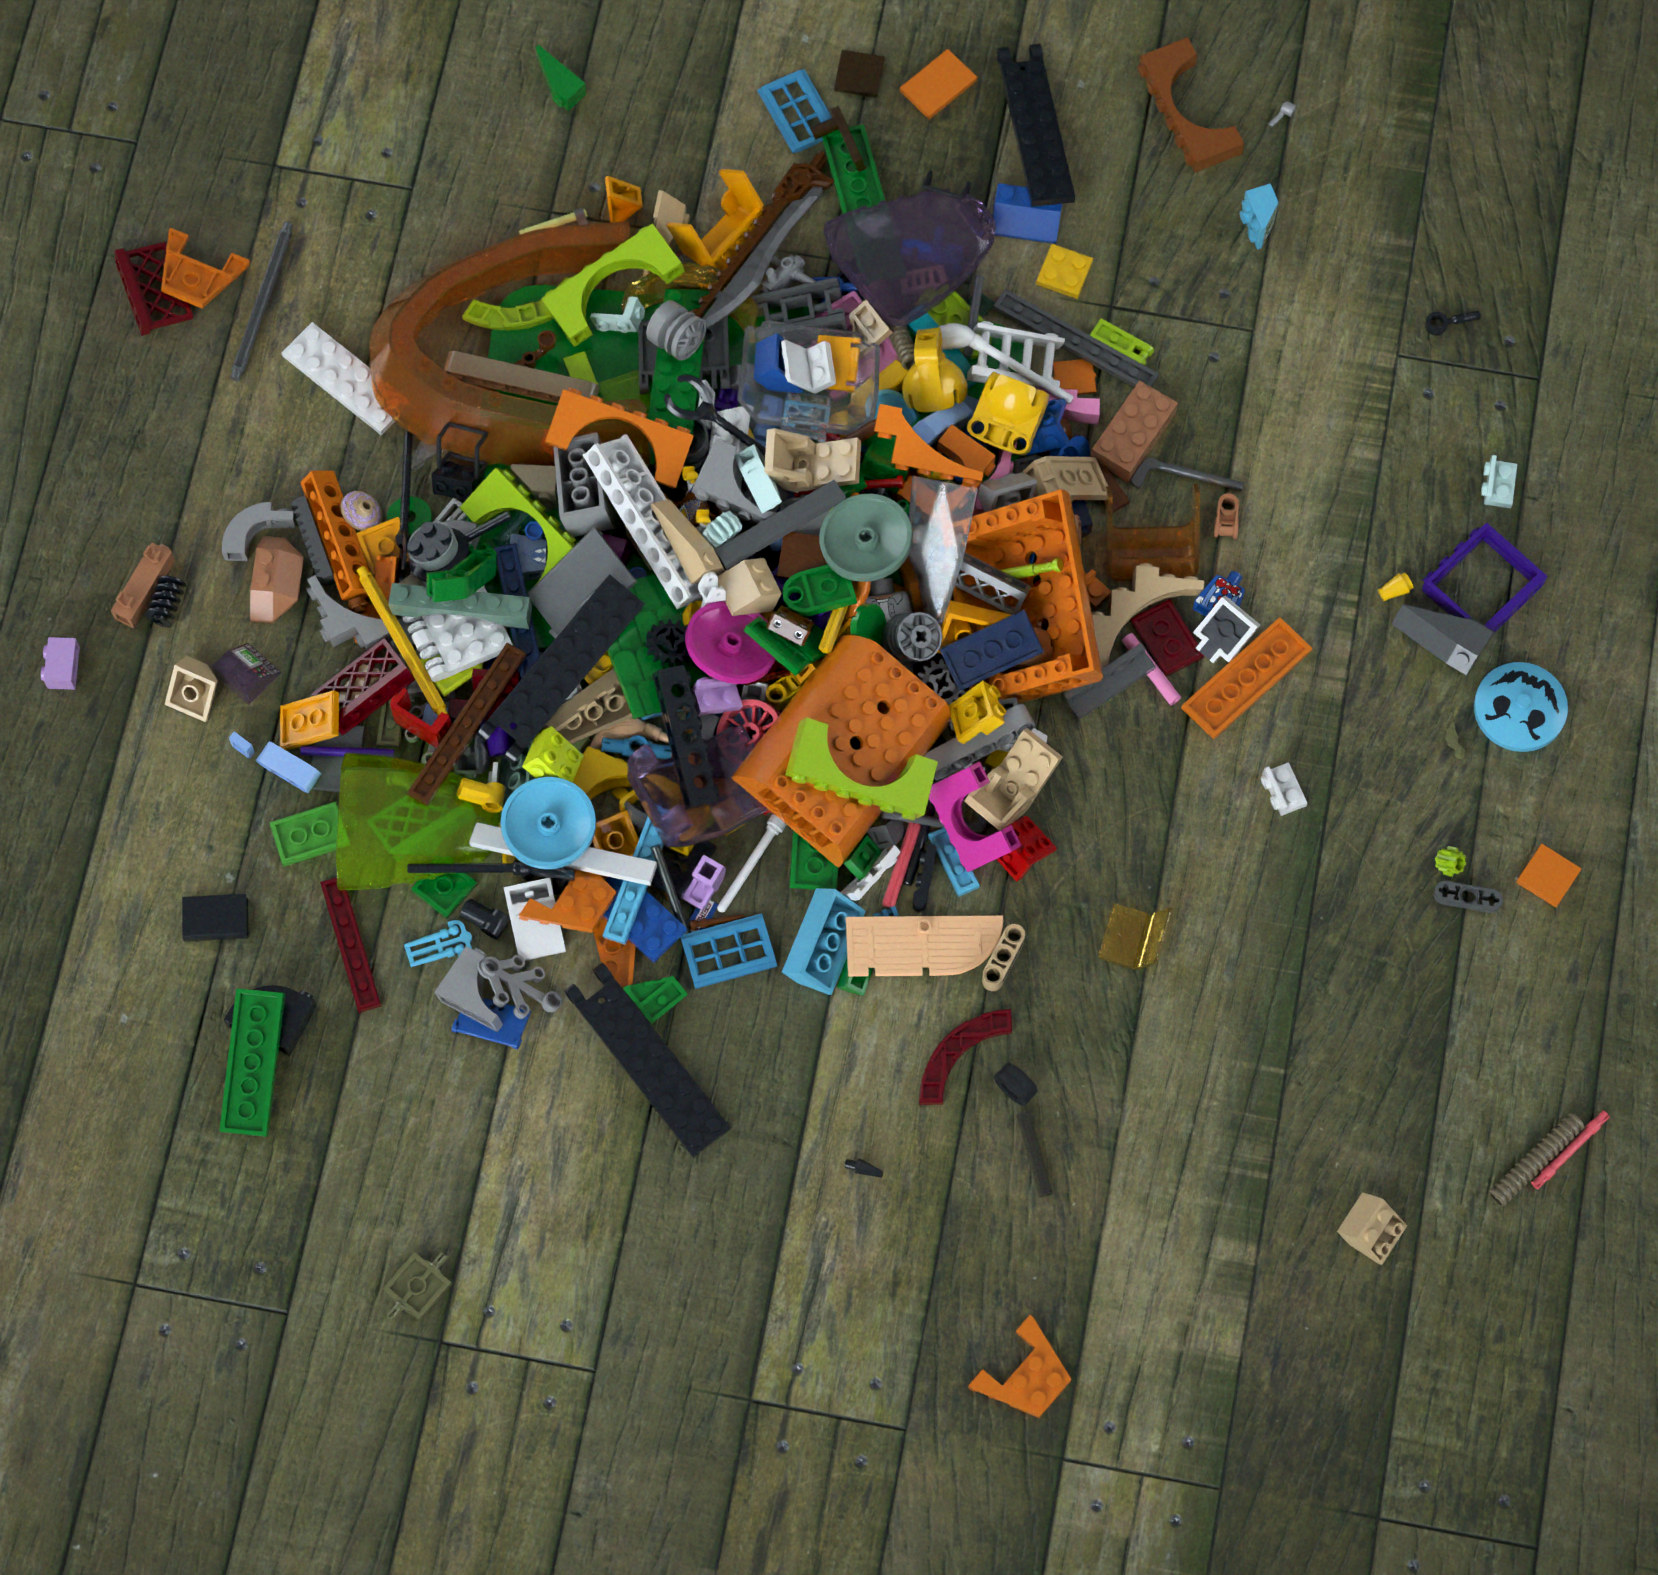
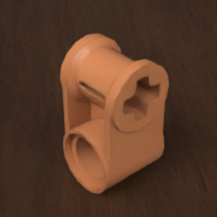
M1227 493L1219 498L1214 524L1215 538L1218 536H1230L1233 539H1237L1239 501L1233 494ZM1230 504L1233 509L1226 510L1222 505Z

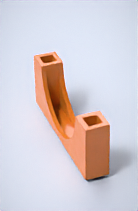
M570 387L568 391L563 389L545 444L567 451L574 436L585 426L595 421L617 419L628 422L637 427L647 437L653 448L656 462L655 481L658 484L673 489L676 488L694 435L689 434V429L677 426V429L669 427V423L658 418L655 421L646 419L647 415L634 410L632 414L624 411L625 407L612 403L610 406L604 404L603 399L597 396L590 395V398L581 396L582 392Z

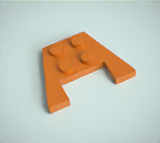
M170 228L161 292L203 309L250 265L249 259L234 253L230 254L222 270L182 255L181 253L189 240V235Z
M574 869L575 881L570 880L552 909L530 898L520 912L519 919L523 921H539L540 924L549 925V923L561 925L562 928L593 933L615 899L616 891L599 874Z
M1029 1315L1016 1330V1334L1034 1348L1030 1355L1004 1385L998 1383L982 1369L969 1384L968 1388L1040 1418L1072 1379L1033 1316Z

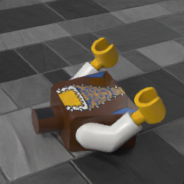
M694 466L683 467L682 475L683 479L687 481L688 491L677 505V508L703 536L707 526L720 516L722 511L715 503L709 500L702 501L691 492L698 478V473L695 471Z

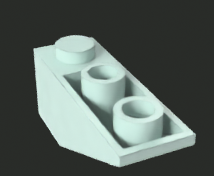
M753 444L735 455L739 469L762 514L781 503L782 500L775 481L764 472L765 457L756 445Z

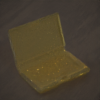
M1113 903L1098 958L1132 969H1143L1158 964L1173 908L1170 907L1155 912L1153 915H1147L1146 912Z

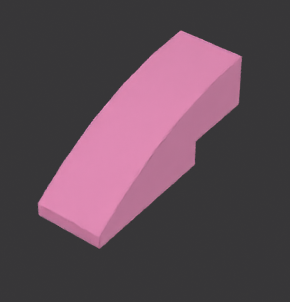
M1036 388V390H1042L1048 393L1049 401L1053 399H1060L1045 389ZM1063 389L1074 397L1070 404L1067 403L1063 416L1070 421L1098 425L1100 399L1077 398V390Z

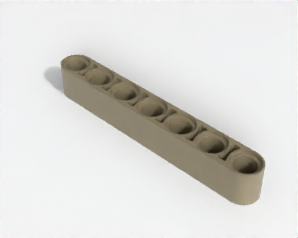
M458 351L448 352L443 370V375L453 380L559 403L563 389L568 391L569 387L581 391V396L590 398V395L598 396L600 388L599 385L590 381Z

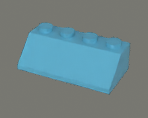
M816 888L782 973L798 984L832 995L847 958L845 918L864 917L866 911L836 889Z

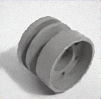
M669 300L663 303L652 315L647 326L646 336L652 344L660 349H665L668 354L673 355L676 359L685 360L696 352L702 343L706 332V322L693 312H688L685 307L677 302Z

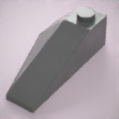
M1407 604L1401 606L1392 622V625L1465 675L1473 669L1494 633L1493 630L1474 619L1438 613Z

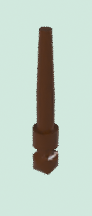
M744 914L711 919L702 918L699 921L690 920L688 926L690 930L697 929V927L705 928L708 925L743 919Z

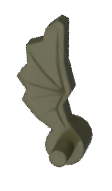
M1452 722L1450 727L1446 729L1445 740L1448 746L1455 749V757L1463 759L1465 749L1458 743L1459 737L1456 733L1455 724Z

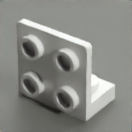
M788 340L781 341L785 377L789 383L814 394L836 384L830 343L823 341L805 349Z

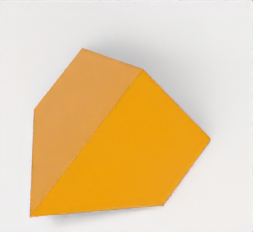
M607 176L605 177L610 225L611 231H613L642 208L643 204L640 187Z

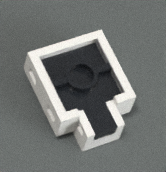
M1223 596L1193 632L1202 640L1196 649L1213 663L1220 656L1230 662L1260 627V624L1227 596Z

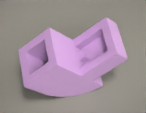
M703 855L692 873L694 879L682 899L704 911L714 892L718 891L726 872L725 867Z

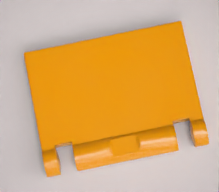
M818 335L817 344L823 341L830 343L836 384L825 390L855 392V386H846L847 382H856L860 348H851V343L861 344V339L856 337Z

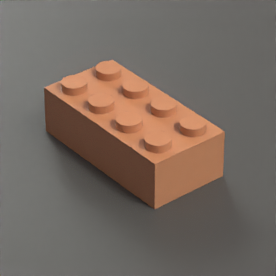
M1139 380L1092 448L1091 457H1096L1100 467L1106 466L1110 473L1129 483L1176 415L1178 402Z

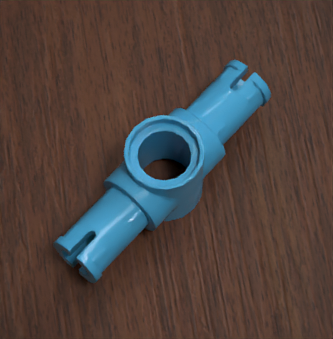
M640 735L623 738V740L602 738L601 752L619 753L633 762L650 759V757L671 760L670 745L652 744V741H647ZM638 745L642 751L634 752L631 746Z

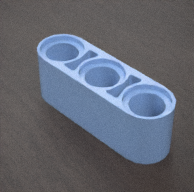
M270 741L256 759V762L306 793L310 792L322 775L310 764Z

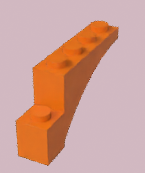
M879 404L874 432H878V437L891 439L892 435L896 436L891 463L895 464V469L908 471L909 467L917 468V473L931 476V472L941 473L940 478L953 480L954 476L963 478V483L976 485V481H982L984 472L955 463L930 447L906 421L902 414V408Z

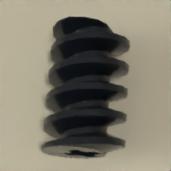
M160 576L145 616L159 626L171 628L172 624L167 619L173 620L175 618L170 611L176 612L178 610L173 603L181 602V599L176 595H183L184 591L179 587H186L187 585L179 578Z

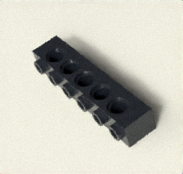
M684 665L657 670L652 674L685 810L688 811L713 805L718 802L719 789L713 782V765L707 758L708 745L706 740L702 738V721L700 716L696 714L695 707L697 706V701L694 693H691L689 686L691 684L690 673L688 670H685ZM672 687H677L680 690V697L672 694ZM678 709L683 710L685 712L686 720H682L678 717ZM683 732L691 735V743L683 739ZM689 755H694L697 758V765H692L689 762ZM695 777L702 780V788H698L694 784Z

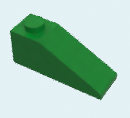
M538 44L535 47L537 60L551 92L552 99L557 106H563L569 111L587 95L586 84Z

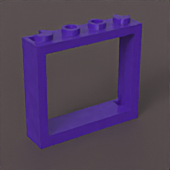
M1486 522L1481 528L1478 527L1470 533L1468 541H1461L1454 549L1455 553L1451 557H1444L1435 572L1430 571L1423 579L1424 585L1421 591L1447 614L1465 619H1473L1436 585L1484 540L1529 580L1484 625L1495 633L1544 586L1548 576Z

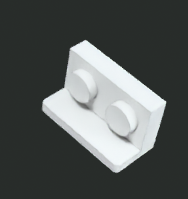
M1289 762L1270 769L1269 766L1264 768L1261 776L1262 784L1266 790L1269 789L1272 796L1270 797L1271 804L1275 810L1278 809L1281 816L1307 806V801Z

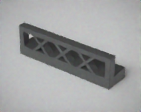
M950 544L944 551L933 574L1011 615L1019 612L1032 587ZM944 563L952 565L956 574L948 575L942 572L941 569ZM968 574L974 576L977 584L971 586L965 584L962 576ZM991 585L995 587L997 595L989 596L985 594L983 586ZM1011 595L1019 599L1015 609L1005 603L1004 597Z
M1140 643L1102 669L1103 678L1100 682L1074 688L1065 693L1066 702L1080 720L1156 669L1155 665L1146 654L1145 647Z

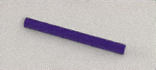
M301 746V755L394 758L395 750Z

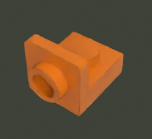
M1092 569L1088 573H1084L1090 606L1096 610L1109 598L1111 590L1095 577L1096 572Z

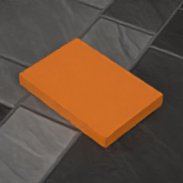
M947 49L902 85L900 92L930 120L977 81V76Z

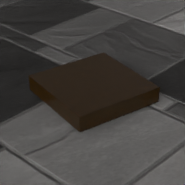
M842 50L834 91L877 98L885 56Z

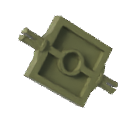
M414 1252L385 1285L383 1291L393 1298L395 1302L393 1308L386 1314L392 1321H395L403 1310L411 1313L421 1321L452 1285V1282L443 1276L439 1269L448 1259L443 1252H440L432 1262L424 1260Z

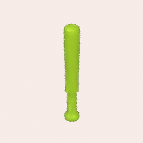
M1055 558L1052 562L1037 565L1034 563L1000 570L1017 579L1052 570L1061 572L1063 570V561L1061 558Z

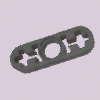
M1450 881L1439 882L1433 892L1434 899L1440 904L1487 913L1497 912L1503 903V897L1497 890ZM1446 888L1447 892L1451 894H1448L1447 897H1442L1443 894L1439 891ZM1459 890L1457 894V900H1454L1455 891ZM1466 891L1471 892L1475 900L1470 903L1465 902L1462 899V893ZM1480 894H1482L1481 899L1484 900H1482L1480 904H1477ZM1490 896L1494 897L1496 902L1493 906H1490L1489 901H1486Z

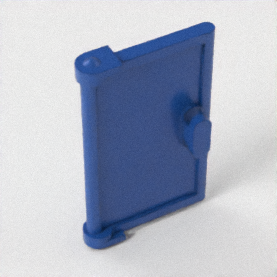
M483 998L488 1009L497 1014L503 1024L498 1032L462 1013H459L458 1018L455 1019L452 1025V1032L482 1038L511 1046L518 1050L531 1010L525 1018L519 1019L513 1012L516 1006L506 1004L504 1007H498L494 1004L493 1000Z

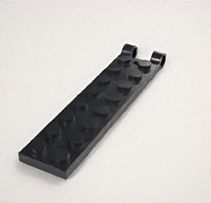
M1041 43L1030 44V61L1011 62L1009 47L997 48V61L1031 207L1074 203L1075 192L1045 69Z
M609 574L482 725L476 735L483 741H486L498 726L516 740L503 756L513 764L644 607L645 603ZM513 722L517 724L515 729L510 728V724Z
M602 962L593 969L598 980L604 985L602 989L587 1000L575 984L569 986L564 992L691 1157L694 1158L730 1131L731 1127ZM600 998L605 999V1002L603 1004H600L598 1002Z

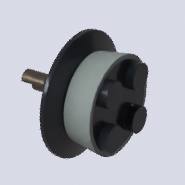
M425 522L411 535L407 544L410 569L415 577L427 582V573L452 569L468 557L469 543L466 536L461 531L451 528L444 522Z

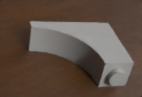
M466 946L436 989L435 994L441 1003L498 1032L503 1024L498 1015L485 1005L483 999V983L485 978L478 971V963L487 955L478 948L472 950Z

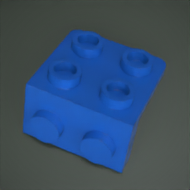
M1064 398L1059 400L1053 399L1048 402L1032 442V448L1027 456L1068 446L1069 439L1060 424L1067 405ZM1022 438L1018 439L1023 449H1025L1026 440Z

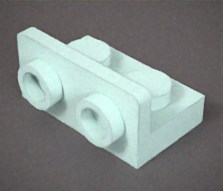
M1492 455L1490 462H1485L1484 475H1487V482H1483L1481 496H1485V505L1511 508L1517 464L1496 461L1497 455Z

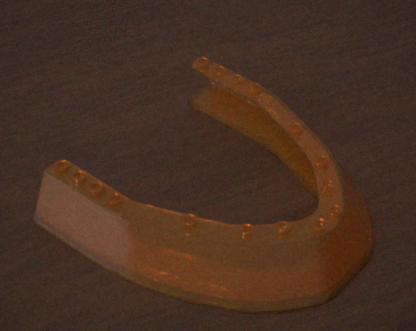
M629 221L560 226L529 231L463 256L416 280L389 304L377 319L371 331L369 341L371 382L377 403L400 427L407 429L416 435L419 440L430 446L432 444L437 446L438 434L447 422H453L488 432V437L479 448V460L486 461L489 464L555 466L554 447L545 444V440L558 405L553 406L504 395L464 383L449 375L424 355L415 344V341L425 326L428 327L440 315V311L448 305L451 307L484 294L486 290L503 286L512 280L518 281L536 275L581 272L585 266L598 261L604 253L611 252L620 243L630 239ZM637 399L603 402L610 406L612 403L625 407L624 411L632 414L634 410L646 414L644 403ZM617 419L595 421L585 426L574 436L598 433L603 444L619 439L627 434L645 465L650 464L647 437L637 427L628 422ZM449 427L441 438V448L475 459V446L483 435Z

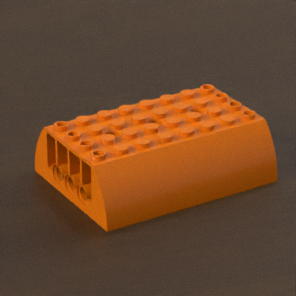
M845 635L838 639L831 653L824 657L731 777L838 868L844 863L882 811L880 806L874 804L871 806L858 803L856 798H842L837 796L835 791L829 789L828 791H821L815 789L813 784L807 782L800 784L792 781V777L785 775L799 721L808 717L829 724L827 742L830 755L836 766L854 782L873 787L885 786L896 780L904 770L908 758L916 754L924 757L951 721V712L945 700L877 642L856 635ZM879 702L887 705L888 711L886 714H881L878 711L877 705ZM852 737L860 741V748L858 750L853 749L850 745Z

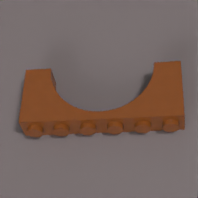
M1187 37L1141 55L1137 67L1140 76L1144 77L1147 81V89L1150 95H1154L1157 100L1156 105L1159 112H1163L1166 118L1167 128L1173 131L1177 147L1182 148L1186 164L1191 166L1195 173L1241 155L1244 142L1235 126L1223 129L1200 127L1189 122L1176 109L1171 97V88L1181 74L1196 65L1197 54Z

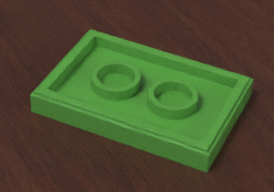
M337 801L269 822L283 867L351 846Z

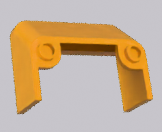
M721 169L719 171L728 188L721 199V206L726 215L701 240L692 224L669 222L666 225L682 253L712 274H718V271L728 268V265H726L727 258L737 255V252H735L736 245L746 242V239H744L745 232L755 229V226H753L755 218L764 216V213H762L764 205L744 170Z

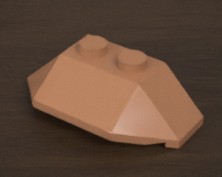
M263 536L256 548L250 588L251 622L275 623L299 599L304 557L286 538Z

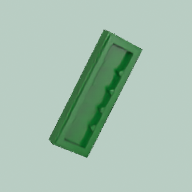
M760 616L746 625L744 632L795 676L806 669L811 663L810 659L788 640L766 627L768 623Z

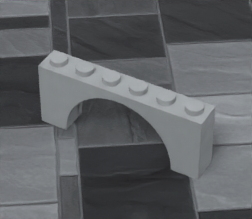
M716 438L691 492L702 501L709 500L715 503L721 510H731L737 513L739 518L746 521L752 520L759 524L776 514L777 512L770 511L762 514L759 507L752 504L741 493L733 473V459L737 447ZM830 509L792 532L820 536L822 523Z

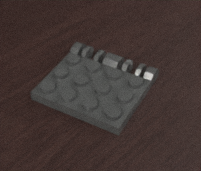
M727 316L707 328L705 334L700 380H703V376H711V387L713 390H718L717 375H720L721 389H731ZM641 321L638 328L640 395L650 394L649 380H652L653 385L657 346L652 344L646 336L649 321Z

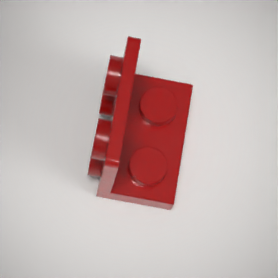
M1024 816L1010 824L1022 846L996 859L1016 882L1025 876L1033 864L1054 853L1057 849L1028 816Z

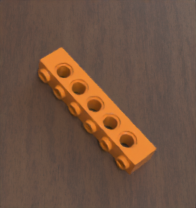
M311 470L300 483L342 600H351L364 596L366 599L368 594L359 580L360 576L357 573V569L366 566L369 571L355 529L345 521L341 514L340 505L343 495L335 472Z

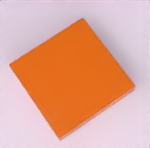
M1541 844L1516 883L1556 908L1582 868Z

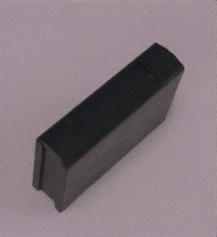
M228 894L182 897L183 941L198 942L249 938L247 895Z

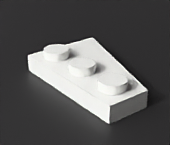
M895 845L885 848L866 877L860 881L855 877L840 893L850 900H860L881 877L882 873L896 863L898 860L896 857L901 851Z

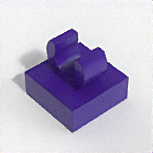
M720 386L714 405L715 410L723 411L739 407L742 392L734 389H721Z

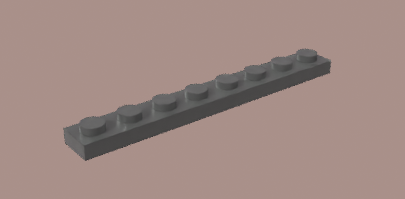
M1007 289L1003 291L994 304L993 310L1034 333L1043 335L1053 333L1060 338H1065L1061 348L1134 388L1139 380L1153 387L1159 377V373Z

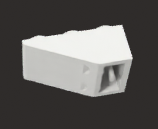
M550 878L504 887L518 955L527 961L566 952L560 925L550 923L545 925L540 924L539 921H523L519 919L520 912L530 898L550 909L553 908L555 898Z

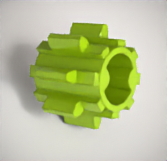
M1448 846L1447 849L1442 848V850L1437 852L1435 866L1438 868V871H1442L1444 875L1452 877L1454 873L1459 874V872H1463V868L1466 865V856L1463 855V852L1458 851V848Z

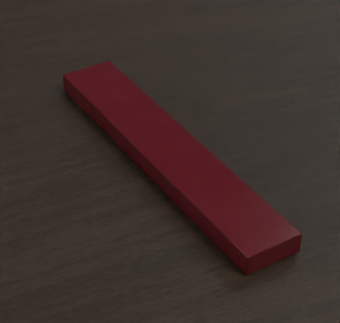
M343 875L322 881L320 884L358 1013L381 1007Z

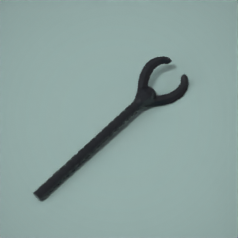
M680 375L677 377L679 382L692 384L699 392L703 402L696 411L684 410L676 406L672 402L671 396L667 393L664 395V402L672 414L686 420L703 419L713 421L748 447L755 444L765 457L766 448L717 413L713 406L711 395L700 379L692 375Z
M412 432L404 433L400 529L395 536V542L398 548H400L398 564L399 581L403 579L402 570H405L407 544L411 537L408 524L413 447Z

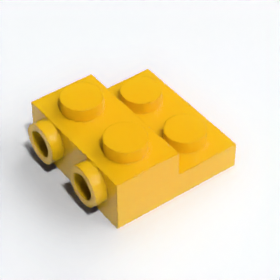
M981 681L949 705L956 737L960 743L965 744L980 732L988 735L1005 723L1003 716L1006 714V711L998 701L1001 694L994 685L991 686L985 681Z

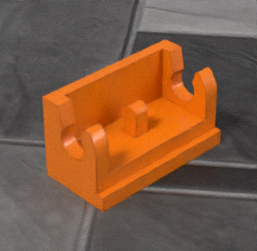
M377 556L375 580L389 604L392 583H398L399 558Z

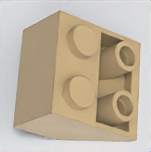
M1362 1192L1337 1232L1350 1246L1382 1265L1407 1225L1384 1199Z

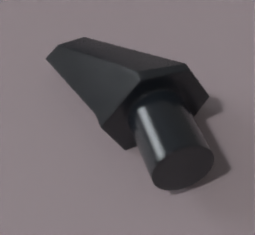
M859 1158L857 1161L846 1159L845 1168L855 1170L857 1174L880 1178L883 1176L882 1170Z

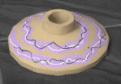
M353 491L347 493L342 499L340 505L341 514L351 527L363 531L381 524L383 518L382 509L371 495L362 491Z

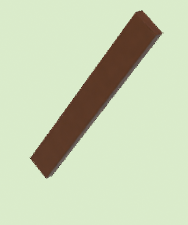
M509 643L505 644L408 790V796L428 807L526 659V652Z

